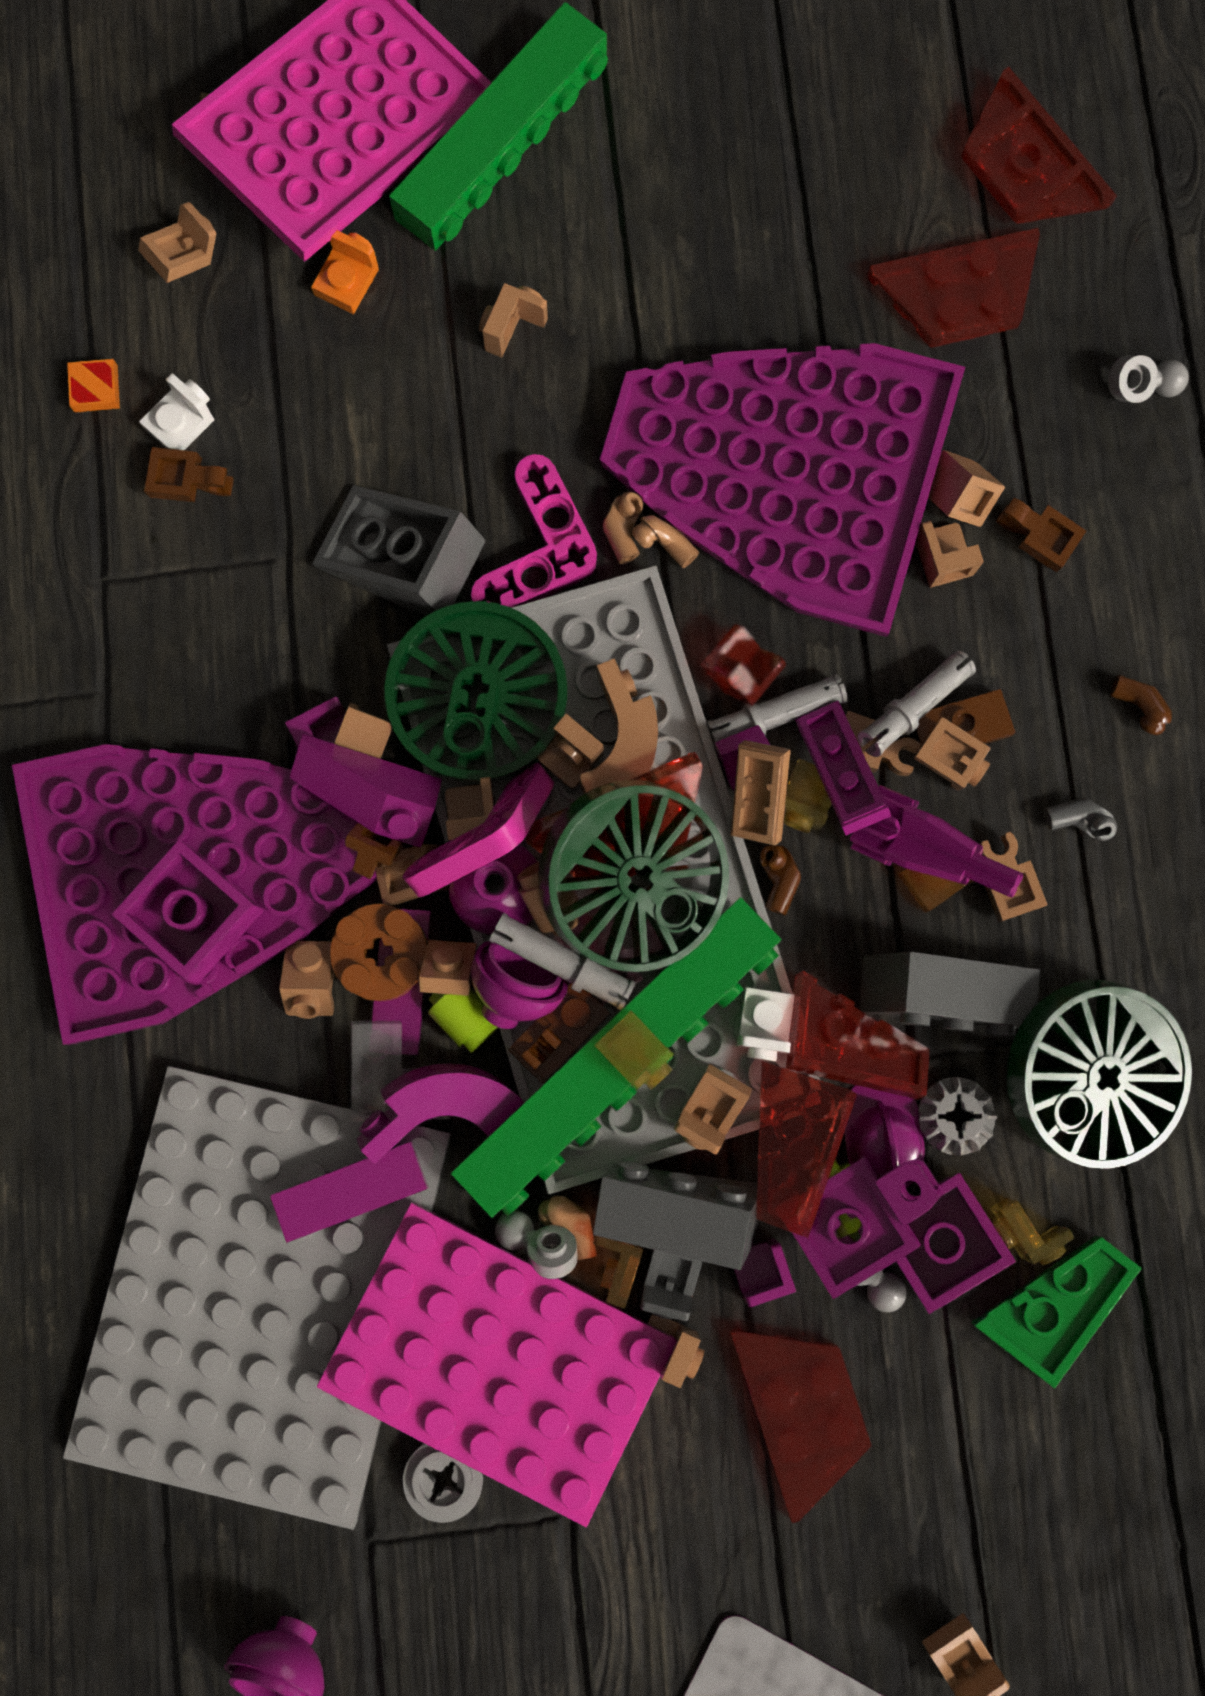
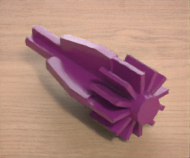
M879 785L891 816L854 832L850 837V841L853 842L852 850L884 865L890 866L893 862L907 869L965 885L971 879L1012 898L1015 895L1017 887L1022 881L1023 873L983 856V846L943 819L917 809L919 801Z

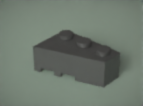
M916 952L864 955L859 1012L900 1016V1023L908 1025L930 1026V1020L944 1021L943 1029L973 1031L974 1024L986 1025V1034L1015 1037L1016 1028L1021 1026L1027 1015L1038 1004L1040 970Z
M631 1161L620 1162L619 1165L614 1164L602 1177L593 1235L741 1270L756 1240L765 1184L649 1169L646 1165Z

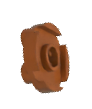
M387 904L367 905L355 910L352 914L339 921L330 949L333 971L346 990L364 999L379 1002L394 1000L407 994L419 981L428 940L422 927L407 912ZM382 939L384 946H392L393 955L385 957V965L377 966L375 959L367 957L368 949H372L374 941Z

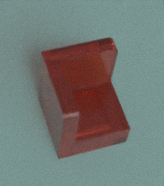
M735 624L701 663V666L725 694L753 706L785 668L786 662L781 656L760 648L743 626Z

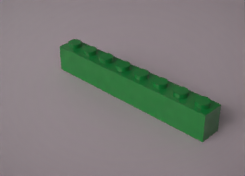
M740 897L719 917L710 934L695 950L681 960L667 966L451 1173L453 1177L491 1218L500 1210L508 1217L529 1197V1194L523 1188L534 1177L538 1175L543 1181L547 1180L566 1161L559 1154L573 1140L581 1147L601 1128L596 1118L609 1105L616 1112L622 1108L638 1092L631 1085L645 1071L651 1077H654L673 1058L667 1050L680 1037L689 1043L709 1024L703 1015L713 1005L717 1003L724 1009L744 990L738 983L739 980L751 969L757 975H760L779 956L773 948L782 939Z

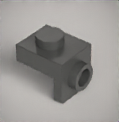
M653 1250L644 1280L640 1308L663 1319L674 1318L688 1321L691 1313L692 1297L703 1261Z

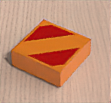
M114 359L68 363L69 405L74 412L120 409L118 365Z

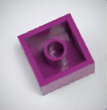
M178 840L111 915L184 980L200 983L261 915L264 909L195 848Z
M959 1172L938 1183L942 1189V1194L938 1201L928 1212L908 1224L921 1245L897 1261L929 1314L1016 1262Z

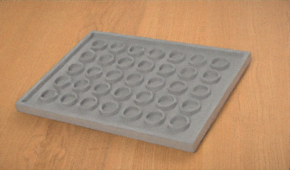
M168 1066L63 1459L354 1530L381 1421L317 1388V1385L411 1202L433 1211L451 1133L417 1125L393 1147L396 1148L413 1142L429 1187L428 1189L286 1243L270 1195L367 1159L360 1151L356 1139L362 1134L359 1131L360 1126L372 1114Z

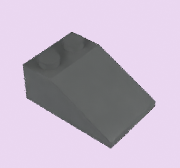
M353 485L312 564L319 570L407 610L429 615L436 610L455 603L486 540L461 511Z

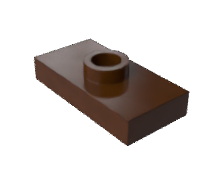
M1001 689L931 709L919 720V726L913 731L916 741L921 746L941 717H944L984 744L1011 737L1016 733Z

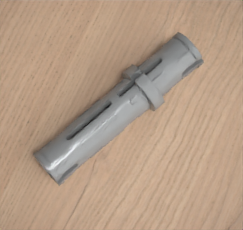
M959 650L951 653L949 658L900 700L893 699L884 707V714L865 730L859 732L858 741L861 747L877 736L878 740L865 751L873 757H879L902 734L909 735L919 726V720L967 678L974 675L976 672L974 662L971 660L963 668L957 670L956 667L968 655Z
M838 674L831 675L829 678L759 704L750 701L745 703L740 711L713 721H706L711 739H714L713 745L715 750V742L756 725L760 726L766 736L767 730L794 721L796 718L837 700L841 704L846 703L847 693L844 684L839 686L837 684L841 682L840 676Z
M506 913L502 914L495 927V931H493L489 939L490 942L496 943L572 983L571 989L580 993L583 989L614 1005L620 1011L636 983L600 964L582 957L570 948L509 917Z

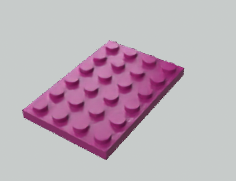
M327 0L172 124L173 135L305 262L329 242L331 236L337 230L342 231L405 178L486 90L491 82L406 0Z
M411 1202L317 1388L587 1528L656 1386L663 1367L672 1353L677 1339L561 1278L547 1279L541 1277L529 1261Z

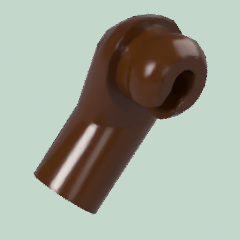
M1119 674L1117 675L1112 684L1110 696L1137 705L1144 713L1140 720L1141 729L1152 735L1162 734L1166 723H1171L1172 710L1154 686Z
M768 844L761 850L759 856L760 862L773 885L766 900L765 908L773 913L786 916L801 881V873L787 848L782 845L774 846Z

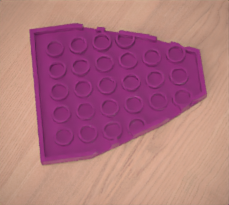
M870 343L860 344L858 349L831 350V346L815 347V351L787 353V348L732 351L711 355L710 360L685 365L683 361L665 364L657 370L643 368L628 371L623 380L601 454V465L631 492L639 495L644 504L663 521L682 533L690 542L795 612L887 637L965 367Z
M104 744L12 765L63 1045L76 1044L164 1024L285 952L286 948L304 939L377 880L376 869L371 879L352 871L358 852L346 847L345 840L347 834L358 822L290 779L291 769L275 766L269 762L251 758L194 753V755L168 753L166 750L150 749V751L127 749L118 745ZM178 840L195 848L264 909L261 915L200 983L184 980L111 915Z

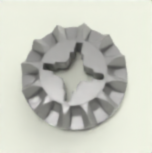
M960 1077L946 1078L933 1084L923 1095L918 1109L919 1126L926 1140L937 1150L958 1156L979 1151L988 1139L993 1136L995 1120L998 1117L994 1110L992 1096L977 1082ZM957 1094L962 1110L970 1111V1114H976V1118H971L970 1121L962 1123V1130H959V1138L954 1122L938 1119V1114H946V1112L954 1110Z
M423 1443L412 1454L406 1464L403 1474V1489L408 1503L418 1515L432 1522L446 1523L458 1520L472 1510L480 1497L484 1477L479 1471ZM451 1461L454 1462V1471L451 1479L457 1483V1487L446 1486L442 1492L439 1491L436 1498L432 1497L436 1479L430 1475V1471L434 1469L441 1472L445 1466H449Z

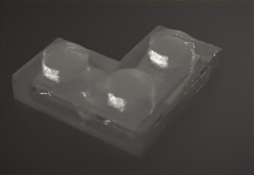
M351 1021V1122H364L370 1115L380 1109L386 1112L390 1106L384 1101L380 1090L399 1076L418 1069H401V1021ZM450 1115L437 1116L427 1120H450Z

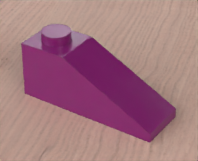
M305 734L301 737L290 774V779L373 833L420 848L434 813L442 783L441 778Z

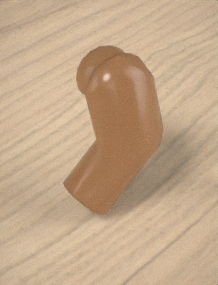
M626 492L622 496L616 497L603 521L604 533L619 564L628 563L640 555L630 533L639 514L643 510V502L640 496L634 492Z
M654 515L642 517L640 519L641 523L632 530V536L640 546L650 548L657 541L682 568L691 564L699 554V551L682 533Z
M553 1196L551 1199L541 1202L538 1208V1217L541 1223L545 1226L556 1225L568 1229L574 1235L577 1242L578 1260L597 1256L590 1216L584 1208L564 1196Z

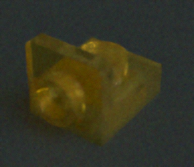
M632 1011L595 1044V1047L636 1090L643 1084L652 1090L673 1070L667 1061L674 1054L668 1047L662 1044Z

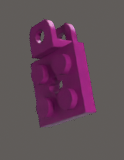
M863 1157L778 1211L832 1299H835L920 1247V1242L908 1224L928 1212L942 1194V1189L925 1162L921 1159L904 1162L878 1178L866 1157ZM906 1181L916 1182L920 1186L921 1194L918 1196L911 1195L906 1189ZM846 1213L851 1219L859 1218L862 1226L858 1229L861 1236L859 1240L854 1241L850 1235L840 1237L836 1229L842 1224L839 1218L841 1214Z

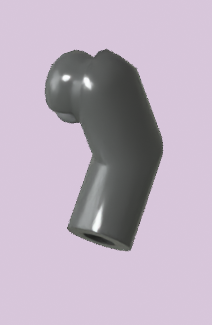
M1088 798L1072 800L1044 808L1043 810L1044 820L1050 831L1074 825L1090 837L1100 841L1111 839L1117 832V823L1113 815Z

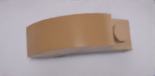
M615 658L597 665V678L617 725V741L612 752L603 763L579 775L580 786L584 794L611 782L622 780L647 781L654 765L658 741V721L655 705L651 695L635 702L632 701L631 698L638 696L636 686L629 670L620 671ZM624 806L620 809V811L616 814L614 818L619 816L624 811Z

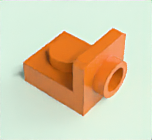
M337 230L330 240L332 251L311 288L314 296L354 315L379 267L374 249L368 240L353 232L347 235Z

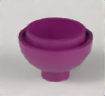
M519 844L502 857L449 883V898L455 913L467 926L486 935H492L503 913L508 914L509 917L524 925H528L533 920V917L518 892L521 885L517 876L525 868L538 862L529 850ZM495 874L500 875L505 881L504 888L497 893L488 891L486 888L487 878Z
M484 942L478 947L471 966L474 989L484 1004L482 1007L483 1016L497 1027L512 1029L517 1026L519 1021L539 1019L553 1012L567 993L568 984L566 980L496 943Z
M281 1616L275 1630H264L253 1634L233 1649L224 1665L225 1671L230 1675L229 1684L243 1696H323L325 1688L323 1668L317 1653L311 1647L317 1632L311 1626L298 1619Z

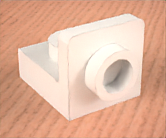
M171 373L165 379L171 390L139 422L166 449L185 450L214 421V418L206 406V403L210 400L206 393L191 379L184 384Z
M747 987L744 989L737 1046L748 1048L747 1057L776 1061L777 1052L790 1053L791 1043L788 1040L795 995Z

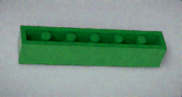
M564 2L390 194L389 198L394 219L434 251L445 240L451 241L461 230L463 221L474 208H481L488 201L494 185L503 175L507 177L516 170L521 161L522 154L532 143H540L546 136L550 124L561 111L567 112L574 105L582 87L589 80L594 81L602 74L608 61L607 33L568 3Z

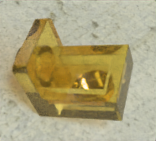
M798 758L787 783L783 823L805 833H809L811 828L819 831L825 825L828 817L827 813L832 803L815 765Z
M1005 1198L990 1207L997 1219L992 1224L1007 1248L1014 1247L1021 1259L1035 1264L1039 1261L1041 1265H1045L1058 1259L1066 1252L1064 1245L1074 1239L1069 1228L1059 1225L1052 1227L1039 1236L1020 1203L1016 1200Z

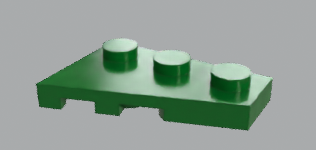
M1094 1236L973 1320L971 1324L1055 1389L1142 1268L1104 1238Z

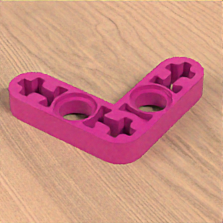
M537 454L526 456L518 463L515 471L518 492L545 547L480 577L472 587V601H483L486 598L485 590L492 587L496 593L508 589L509 583L507 578L513 576L516 590L521 596L515 599L512 590L500 596L501 605L513 608L547 598L587 579L594 572L597 563L595 545L554 464L547 457ZM535 469L539 475L546 473L543 479L544 488L548 496L542 500L534 482L525 483L529 480L528 472ZM560 507L566 510L569 514L567 524L558 529L548 527L543 522V515L548 509ZM575 548L578 554L587 553L584 556V565L577 568L574 562H569L560 567V573L563 577L555 578L554 567L549 558L555 557L557 566L569 559L568 551ZM536 566L546 571L548 579L545 585L532 589L523 584L521 581L522 574L529 567Z
M540 763L532 764L522 770L506 785L484 823L417 859L404 872L403 879L418 897H423L507 854L518 846L528 834L554 786V781Z

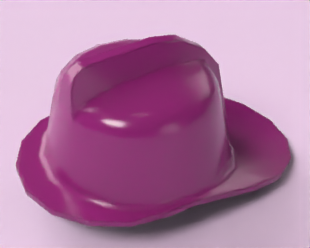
M874 1076L860 1081L850 1090L843 1104V1127L847 1158L850 1165L866 1157L878 1178L909 1160L921 1159L924 1161L925 1148L923 1133L918 1122V1106L915 1097L904 1084L890 1077ZM906 1181V1188L914 1181Z

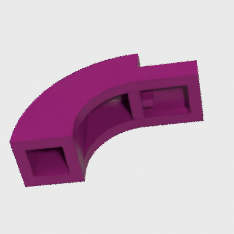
M451 1063L424 1066L399 1076L380 1090L384 1101L390 1108L386 1112L380 1109L370 1115L360 1126L359 1131L362 1134L356 1140L360 1151L375 1164L415 1126L427 1119L445 1115L462 1117L476 1124L489 1137L525 1102L507 1083L482 1069Z

